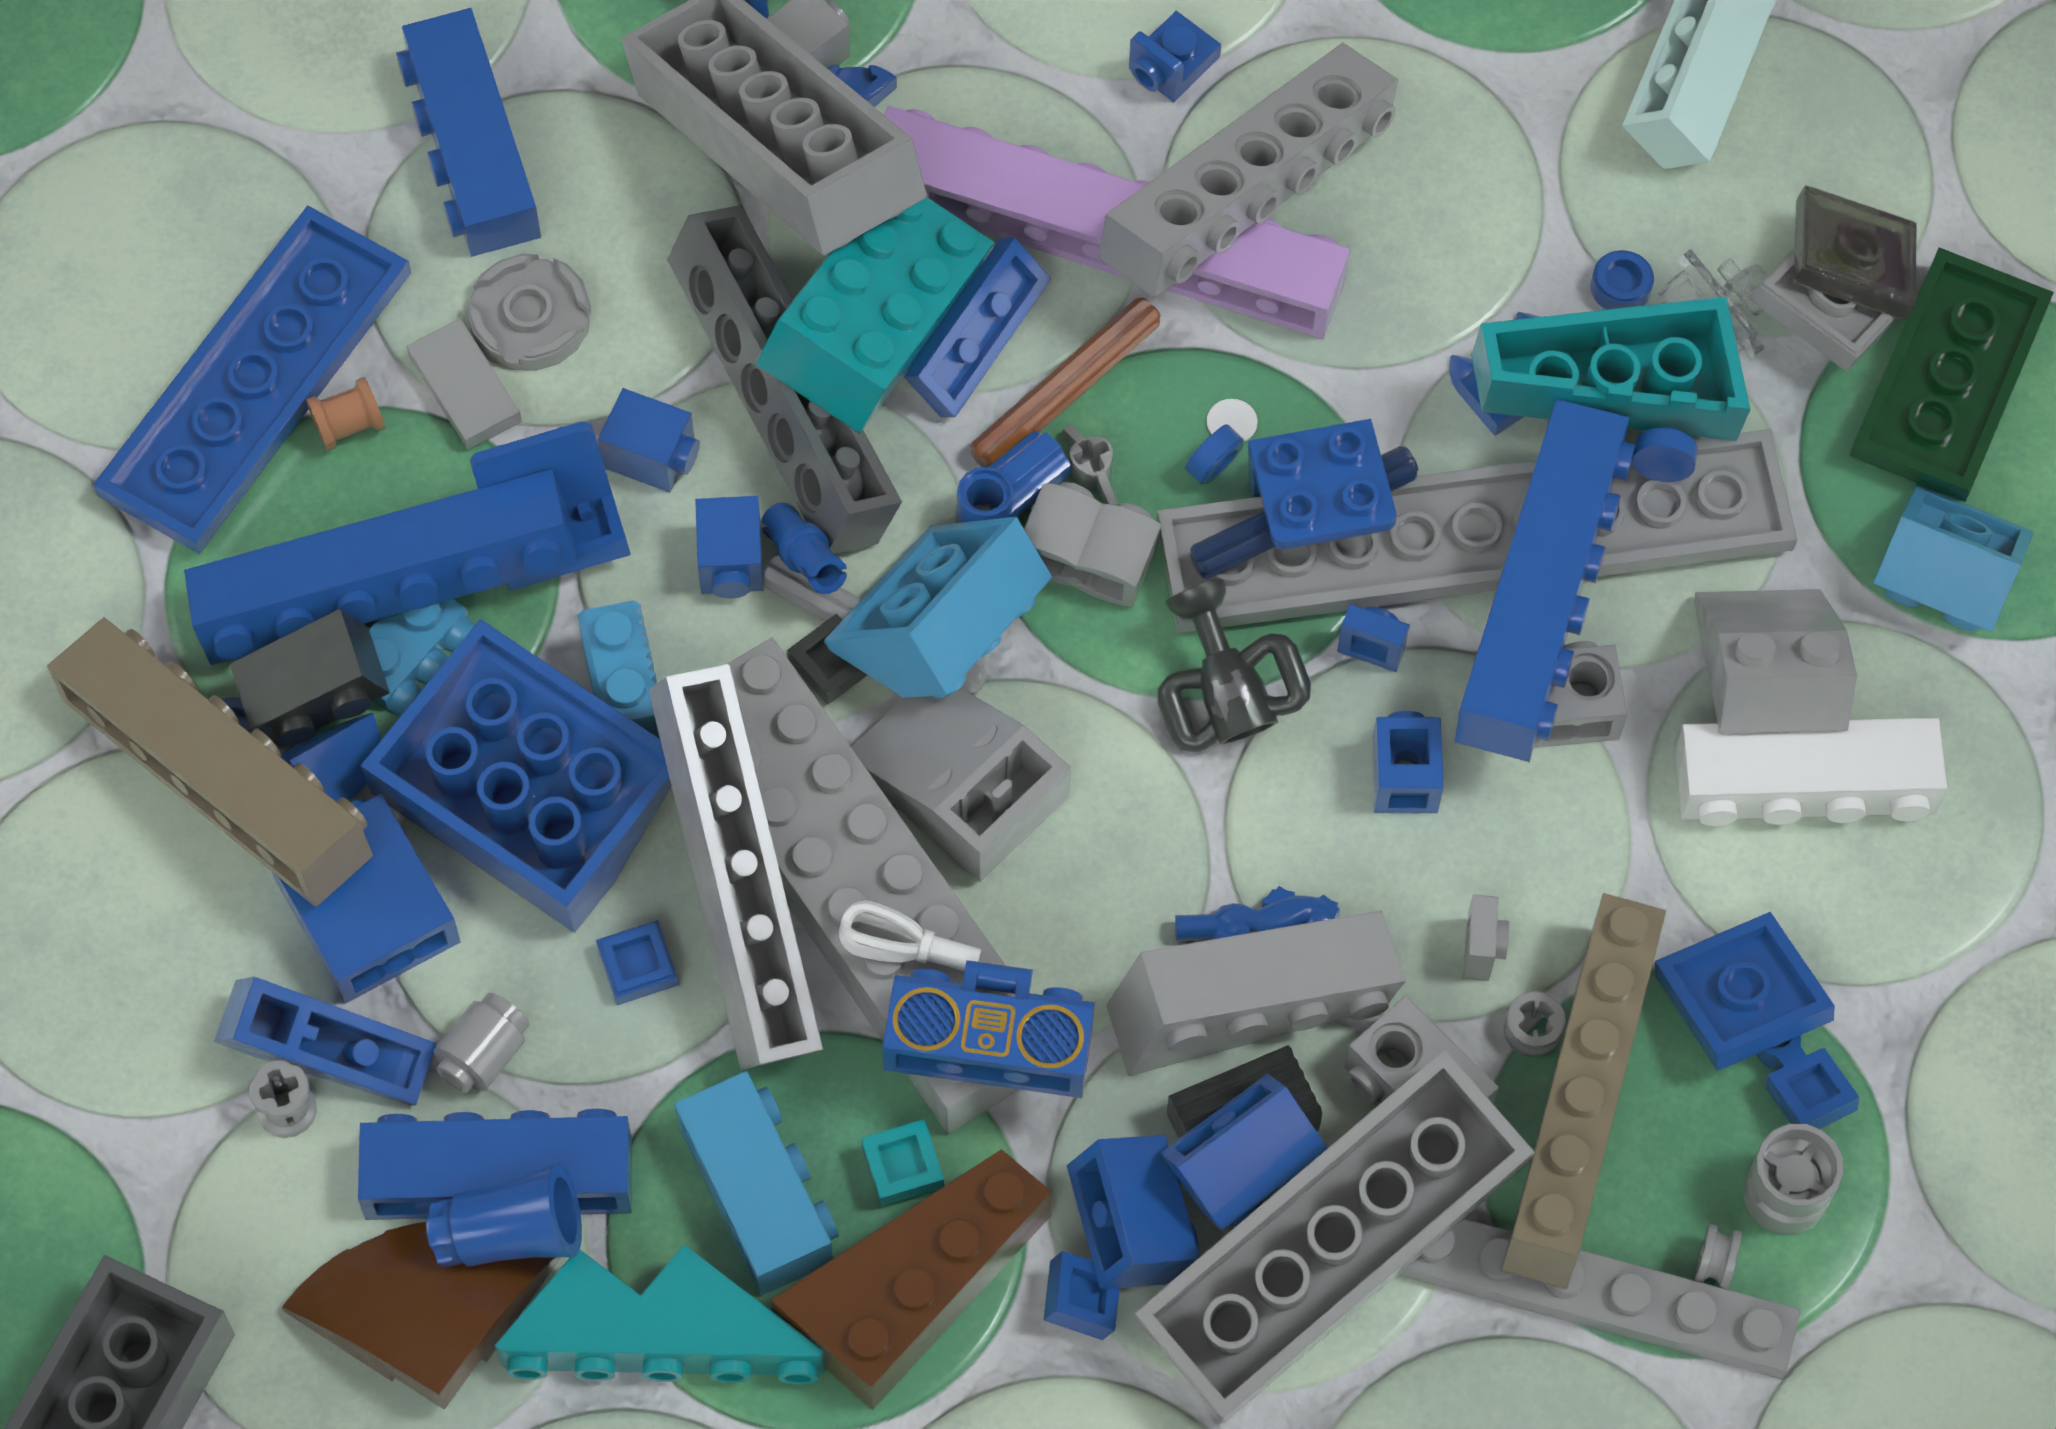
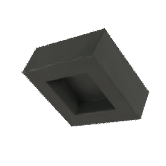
M837 613L787 650L790 663L827 705L867 676V674L831 652L824 642L827 636L842 621Z

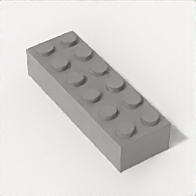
M689 0L621 37L638 95L823 256L847 245L852 239L882 222L900 215L905 209L927 197L913 139L744 0Z
M1444 1049L1134 1313L1136 1320L1221 1421L1226 1423L1531 1161L1534 1151Z

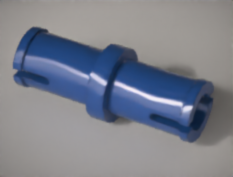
M777 503L765 511L761 523L766 525V527H762V532L778 546V553L784 564L791 571L802 573L815 592L830 594L837 591L847 578V573L842 571L847 569L841 558L829 549L828 537L817 525L806 523L791 504Z

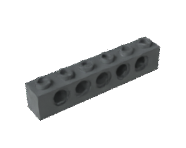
M742 205L688 215L667 261L806 523L817 525L828 537L829 549L834 554L878 544L899 509L902 500L864 430L859 434L755 364L776 323L793 302V299Z

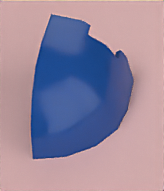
M374 714L362 715L323 731L306 742L298 744L282 753L281 758L292 767L297 763L306 766L321 782L324 793L337 802L341 797L350 800L367 785L360 765L380 742V734Z

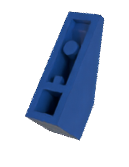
M255 976L235 980L214 1039L215 1043L268 1062L286 1060L291 1065L302 1068L306 1074L411 1106H416L434 1049L437 1043Z

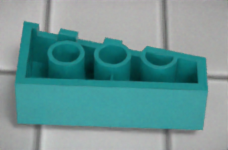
M1727 297L1481 323L1471 354L1482 412L1550 420L1555 401L1560 399L1630 417L1628 429L1646 431L1656 427H1669L1683 431L1689 436L1737 441L1751 410Z

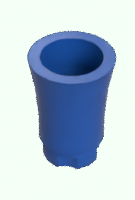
M555 1164L527 1176L497 1185L456 1193L452 1199L433 1202L429 1205V1215L426 1218L429 1246L435 1254L437 1263L442 1267L461 1263L470 1267L497 1261L536 1257L573 1258L578 1255L581 1247L582 1222L579 1202L570 1175L561 1164Z

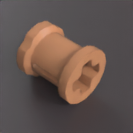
M365 377L355 380L354 388L323 400H319L315 396L306 399L310 414L326 451L335 449L336 441L366 429L372 428L376 432L385 429L380 410Z

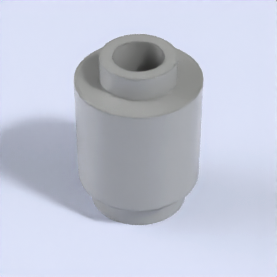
M487 993L481 1002L473 1001L434 1049V1054L440 1062L436 1068L437 1072L447 1083L461 1092L467 1093L471 1088L486 1091L525 1040L522 1034L529 1026L527 1018L512 1003L495 993Z

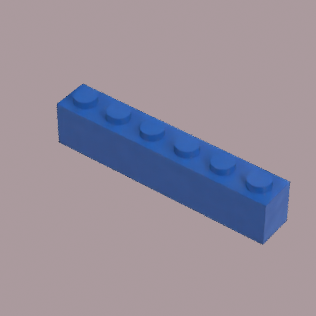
M1556 399L1460 706L1455 743L1530 762L1536 740L1549 741L1558 710V704L1548 701L1553 685L1565 688L1574 656L1573 650L1564 648L1568 633L1581 635L1590 598L1580 596L1584 581L1596 583L1604 557L1605 546L1595 544L1600 529L1612 531L1621 495L1611 493L1614 480L1627 481L1636 448L1635 444L1625 442L1630 417Z
M548 469L185 569L184 574L192 627L210 665H215L229 660L240 659L338 609L343 610L362 624H366L370 621L414 609L425 608L432 604L475 592L486 591L533 576L548 574L579 563L567 508L553 469Z

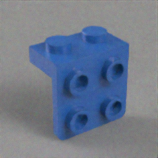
M1372 419L1248 441V476L1252 498L1261 497L1271 540L1277 548L1290 549L1391 530L1395 526L1396 509Z
M578 422L559 427L551 431L479 451L471 457L470 464L478 489L553 469L567 508L579 564L555 570L548 574L508 583L510 591L631 555L596 436L590 423Z

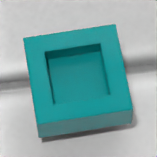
M925 1119L861 1138V1147L881 1207L944 1187V1177Z

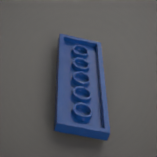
M307 205L94 482L93 487L96 495L200 555L309 410L306 399L313 396L318 398L411 274L409 261Z

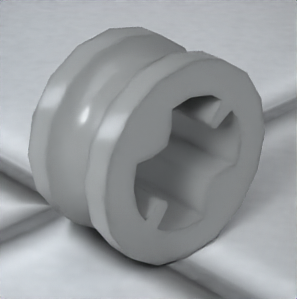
M1539 991L1526 992L1516 997L1509 1006L1504 1023L1505 1039L1510 1047L1519 1054L1528 1057H1542L1552 1052L1560 1042L1566 1022L1562 1006L1551 995ZM1531 1012L1532 1019H1535L1537 1013L1544 1015L1548 1019L1544 1030L1546 1035L1538 1037L1536 1029L1533 1031L1532 1036L1521 1030L1525 1018L1523 1014Z
M1708 1223L1696 1265L1694 1281L1703 1283L1705 1279L1713 1278L1718 1282V1287L1728 1289L1738 1257L1742 1232L1733 1230L1732 1233L1723 1235L1718 1232L1717 1225Z

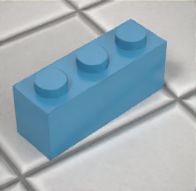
M745 1071L674 1103L678 1127L760 1296L811 1274L833 1259L831 1240L839 1237L835 1222L823 1200L812 1204L802 1184L811 1179L808 1168L795 1143L784 1147L774 1127L783 1122L782 1117L767 1086L756 1090L748 1072Z

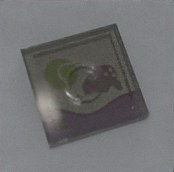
M1805 185L1796 199L1793 283L1907 320L1916 307L1917 223Z

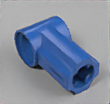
M1034 430L991 466L975 468L966 473L959 481L957 489L956 523L1008 517L1018 518L1035 504L1043 483L1058 485L1071 474V463L1063 453L1061 445L1048 433L1041 434ZM989 504L994 506L995 509L983 511L976 509L974 506Z

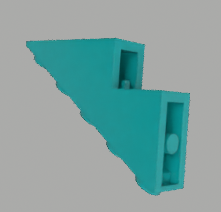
M685 1245L678 1250L642 1295H639L580 1249L576 1257L569 1258L495 1345L500 1363L506 1368V1374L509 1377L522 1380L545 1378L547 1371H574L575 1377L588 1381L610 1380L615 1377V1372H641L644 1379L655 1382L679 1381L683 1378V1373L710 1374L712 1380L721 1383H743L751 1379V1374L778 1375V1380L781 1382L803 1385L817 1382L818 1377L822 1376L826 1371L825 1352Z

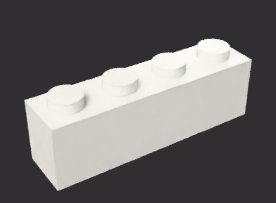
M1939 718L1850 720L1848 731L1720 734L1718 723L1683 724L1674 750L1681 820H1699L1701 824L1707 826L1728 825L1737 819L1763 818L1769 824L1781 825L1796 822L1801 817L1827 816L1830 821L1836 823L1858 821L1866 815H1891L1895 820L1915 821L1925 818L1929 814H1936L1947 790Z

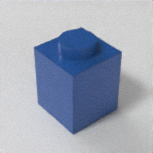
M622 388L597 439L605 469L669 493L679 473L687 475L691 471L700 447V441L694 438L691 412Z
M758 496L695 499L697 559L701 594H714L721 598L732 599L743 597L752 591H764Z

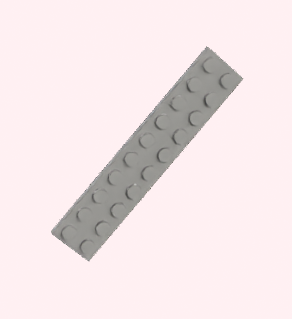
M1771 429L1740 433L1737 441L1706 437L1694 439L1698 447L1695 470L1690 477L1681 481L1661 482L1651 480L1638 473L1633 464H1631L1627 481L1615 479L1611 493L1621 495L1612 531L1600 529L1595 543L1605 546L1598 577L1793 551L1798 539ZM1537 460L1419 475L1414 481L1391 491L1396 509V524L1391 530L1290 549L1274 547L1209 579L1202 578L1196 571L1190 558V548L1193 544L1264 511L1261 497L1157 510V522L1162 524L1160 543L1170 597L1199 584L1224 579L1226 594L1223 604L1216 609V613L1221 626L1229 627L1347 611L1349 604L1367 608L1496 591ZM1174 614L1177 633L1196 631L1192 619H1181Z

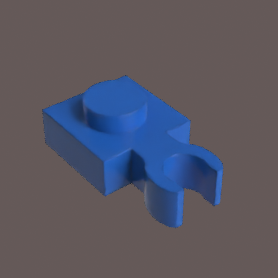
M1800 1035L1786 1041L1788 1045L1784 1047H1772L1756 1054L1766 1067L1775 1070L1767 1075L1766 1089L1791 1124H1808L1821 1129L1858 1110L1859 1095L1825 1048L1806 1055L1801 1048Z

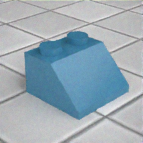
M1917 484L1901 516L1873 584L1885 588L1884 593L1886 596L1900 604L1918 607L1922 603L1944 612V619L1958 628L1967 631H1978L1979 628L1992 632L2020 569L2034 531Z

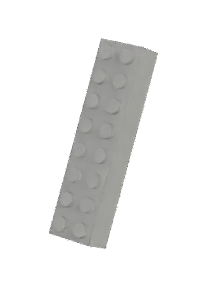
M773 637L727 663L731 670L787 904L881 1040L884 1041L895 974L910 976L911 972L916 969H932L947 974L950 977V982L962 984L964 972L926 961V964L918 962L916 959L907 962H885L851 954L844 948L839 938V927L843 914L851 904L868 900L885 905L908 916L919 924L924 931L927 929L935 932V936L982 949L978 962L1005 965ZM853 922L851 925L853 930L866 935L902 943H914L900 935L869 924ZM984 989L976 990V992L1015 997L1013 993ZM906 1074L947 1135L1019 1091V1089Z

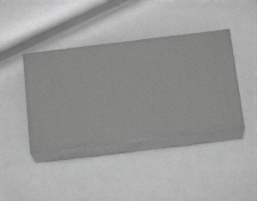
M461 318L406 346L409 358L467 450L522 422L519 409Z

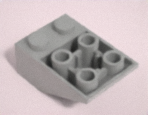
M959 688L949 696L939 699L933 696L902 698L851 746L887 799L979 882L1069 798L1071 766L1025 725L962 688Z

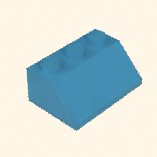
M1017 517L931 525L827 636L824 642L831 652L903 698L933 696L937 699L944 698L961 688L966 681L965 674L981 657L992 652L1000 644V635L1016 618L1028 612L1035 605V596L1050 581L1052 575Z

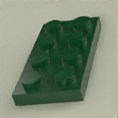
M1939 247L1849 456L1966 502L2054 292Z

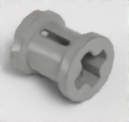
M286 1060L270 1061L258 1068L254 1079L249 1084V1094L263 1128L273 1136L282 1138L295 1137L305 1132L314 1122L317 1107L316 1099L309 1088L308 1078L302 1068L291 1065ZM279 1076L280 1080L274 1082L273 1077ZM281 1092H288L290 1103L278 1107L276 1095ZM292 1116V1117H293V1121H292V1122H287L286 1118H289V1117Z

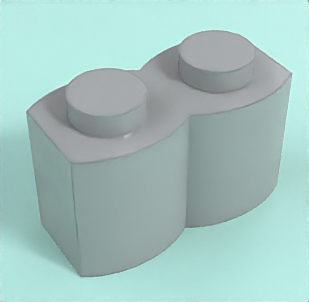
M1064 482L1060 485L1043 483L1024 530L1052 575L1050 582L1075 586L1086 594L1116 605L1133 607L1159 544L1162 524L1152 519L1150 513L1142 507L1130 503H1122L1118 506L1102 504L1094 499L1091 492L1075 483Z

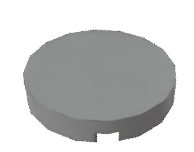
M519 254L499 260L479 276L473 286L474 292L470 297V303L468 301L467 317L475 342L490 360L512 370L537 371L560 364L578 350L589 331L591 307L583 280L568 264L554 259V262L547 259H539L538 254Z

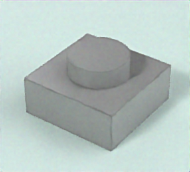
M1472 895L1466 919L1463 979L1489 981L1495 959H1506L1509 921L1498 920L1499 897Z

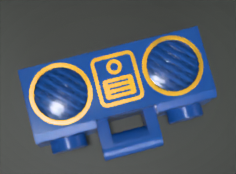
M966 960L962 984L950 982V977L947 974L932 969H916L911 972L910 976L895 974L882 1047L884 1071L1082 1098L1093 1030L1095 1002L1082 1001L1083 996L1080 993L1061 987L1047 988L1043 991V995L1032 994L1030 989L1033 969ZM984 989L1013 993L1015 997L976 992V990Z

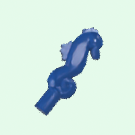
M1278 886L1277 889H1272L1269 896L1262 900V908L1252 909L1244 904L1232 903L1221 906L1214 914L1175 915L1176 941L1213 940L1248 934L1250 932L1254 933L1335 919L1339 917L1340 909L1338 908V902L1330 900L1324 894L1319 898L1295 895V892Z

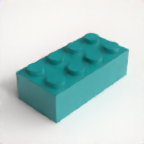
M926 197L905 209L900 215L882 222L852 239L847 245L833 250L779 318L755 364L860 434L917 358L982 265L995 242Z

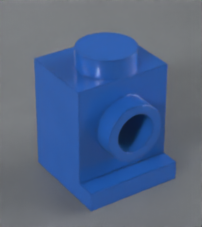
M1398 711L1387 717H1376L1373 733L1374 813H1438L1444 789L1441 717H1425L1416 711ZM1402 760H1406V761H1409V762H1411V763H1413V764H1395V763H1397V762H1399V761H1402Z

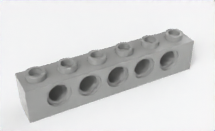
M1342 42L1109 211L1105 216L1099 259L1154 298L1175 282L1178 284L1185 282L1194 273L1198 265L1214 253L1221 254L1228 250L1238 235L1255 223H1264L1271 217L1277 206L1293 194L1300 195L1307 191L1316 177L1332 165L1339 166L1351 156L1354 149L1371 136L1376 138L1382 135L1388 129L1395 116L1396 109L1393 106L1398 79Z

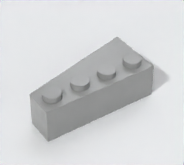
M1381 910L1140 952L1106 1006L1127 1074L1132 1076L1292 1032L1308 1030L1351 1017L1353 1020L1375 1017L1388 1009V1004L1406 980Z

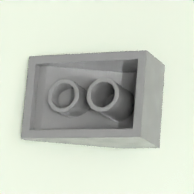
M1821 589L1695 592L1694 603L1720 734L1848 731L1857 672L1847 629Z

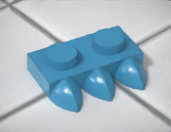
M450 599L425 608L381 618L374 623L369 631L390 694L376 700V703L397 716H401L422 691L415 683V680L427 684L449 658L442 650L446 649L453 652L475 626L469 619L468 611L464 606L454 599Z

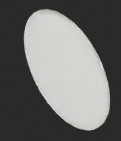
M1225 399L1219 401L1210 409L1207 415V427L1209 432L1213 434L1221 426L1228 424L1245 442L1255 433L1258 420L1254 409L1246 402L1238 399Z

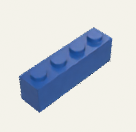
M472 8L403 25L402 31L406 50L396 52V57L405 87L417 85L421 99L411 103L420 135L423 137L432 134L437 148L427 152L436 186L448 184L453 200L445 201L443 205L453 238L464 235L471 257L541 238L537 208Z
M598 1108L582 1110L577 1113V1117L550 1118L548 1113L536 1110L515 1112L511 1114L510 1119L485 1120L482 1115L472 1112L450 1113L444 1117V1121H417L414 1116L407 1114L383 1115L377 1119V1122L360 1123L358 1201L365 1220L426 1219L429 1215V1205L433 1202L452 1199L456 1193L497 1185L527 1176L555 1164H561L567 1170L573 1182L581 1215L632 1213V1135L628 1116H617L614 1111Z

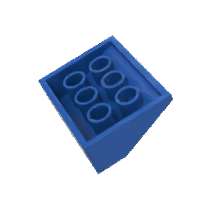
M481 619L360 765L372 795L376 797L382 794L388 806L574 933L613 886L672 787L659 738Z

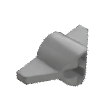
M1072 425L1064 428L1063 435L1071 447L1069 462L1071 463V474L1069 476L1071 481L1086 488L1088 491L1096 490L1104 504L1118 506L1117 499L1109 482L1112 474L1113 460L1111 443L1104 437L1085 438Z

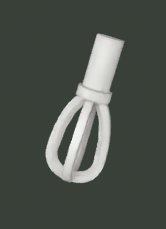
M868 900L851 904L844 912L839 927L840 941L848 952L859 957L877 961L907 962L916 959V961L926 964V961L964 972L966 960L978 962L982 949L935 936V932L927 929L924 931L919 924L903 913ZM853 922L869 924L900 935L914 943H902L866 935L853 930L851 925Z

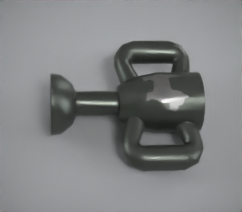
M1224 579L1199 584L1165 601L1173 614L1181 619L1193 620L1207 657L1202 660V668L1177 671L1167 676L1158 688V706L1171 740L1182 751L1200 752L1212 746L1218 740L1220 745L1228 744L1262 732L1279 722L1277 716H1284L1301 710L1310 699V679L1296 644L1287 635L1275 633L1264 635L1242 651L1229 647L1216 613V609L1223 604L1226 594ZM1269 653L1274 656L1288 693L1287 696L1275 697L1268 695L1263 680L1254 668ZM1182 689H1202L1204 704L1210 720L1199 732H1195L1181 696Z

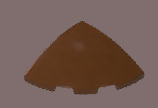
M426 1222L413 1223L387 1230L382 1235L342 1251L307 1278L285 1302L282 1310L393 1382L396 1378L445 1410L481 1359L485 1362L489 1360L496 1350L495 1345L519 1318L561 1257L506 1260L470 1267L461 1263L442 1267L437 1263L435 1254L429 1246Z

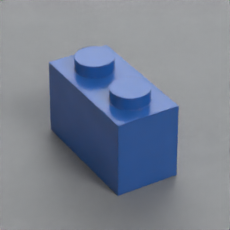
M1266 1074L1160 1153L1203 1216L1222 1231L1228 1225L1237 1226L1263 1204V1199L1282 1185L1287 1184L1328 1148L1287 1087L1269 1074Z
M1166 1135L1098 1139L1066 1165L1100 1290L1166 1285L1200 1258L1197 1248V1233L1189 1220L1180 1188V1181L1160 1153L1169 1146Z

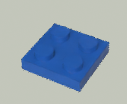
M1771 911L1655 961V977L1717 1071L1834 1021L1835 1005Z

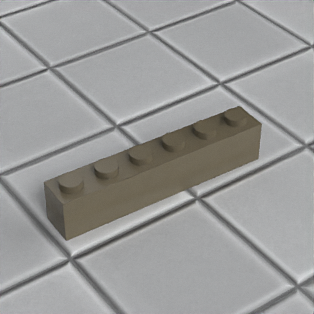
M103 617L47 665L64 703L314 907L321 904L373 857L363 831L368 827L367 821L350 801L343 797L337 802L324 793L321 782L306 766L297 763L292 767L281 758V753L266 734L259 729H254L249 733L239 725L236 715L222 699L216 695H212L209 699L205 698L197 691V687L191 677L178 664L171 661L165 666L156 659L151 646L135 630L129 629L124 633Z
M1606 893L1602 894L1534 1145V1155L1529 1164L1501 1271L1565 1289L1568 1287L1583 1240L1667 910Z

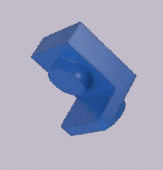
M1176 10L1149 37L1143 32L1138 31L1130 39L1129 69L1144 88L1153 92L1158 90L1174 103L1220 58L1221 43Z

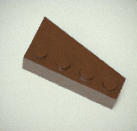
M1001 1149L771 1299V1310L825 1352L826 1370L873 1410L1051 1217L1052 1191Z

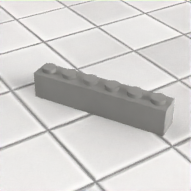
M725 664L665 677L648 689L740 1070L743 1071L789 1060L822 1050L823 1047L730 666Z

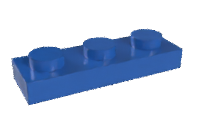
M1015 237L1000 238L903 376L940 417H956L1051 280V277Z

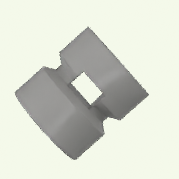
M1787 1124L1774 1129L1762 1141L1743 1185L1744 1203L1751 1217L1763 1228L1777 1234L1797 1235L1812 1229L1823 1218L1844 1173L1843 1157L1835 1141L1823 1130L1808 1124Z

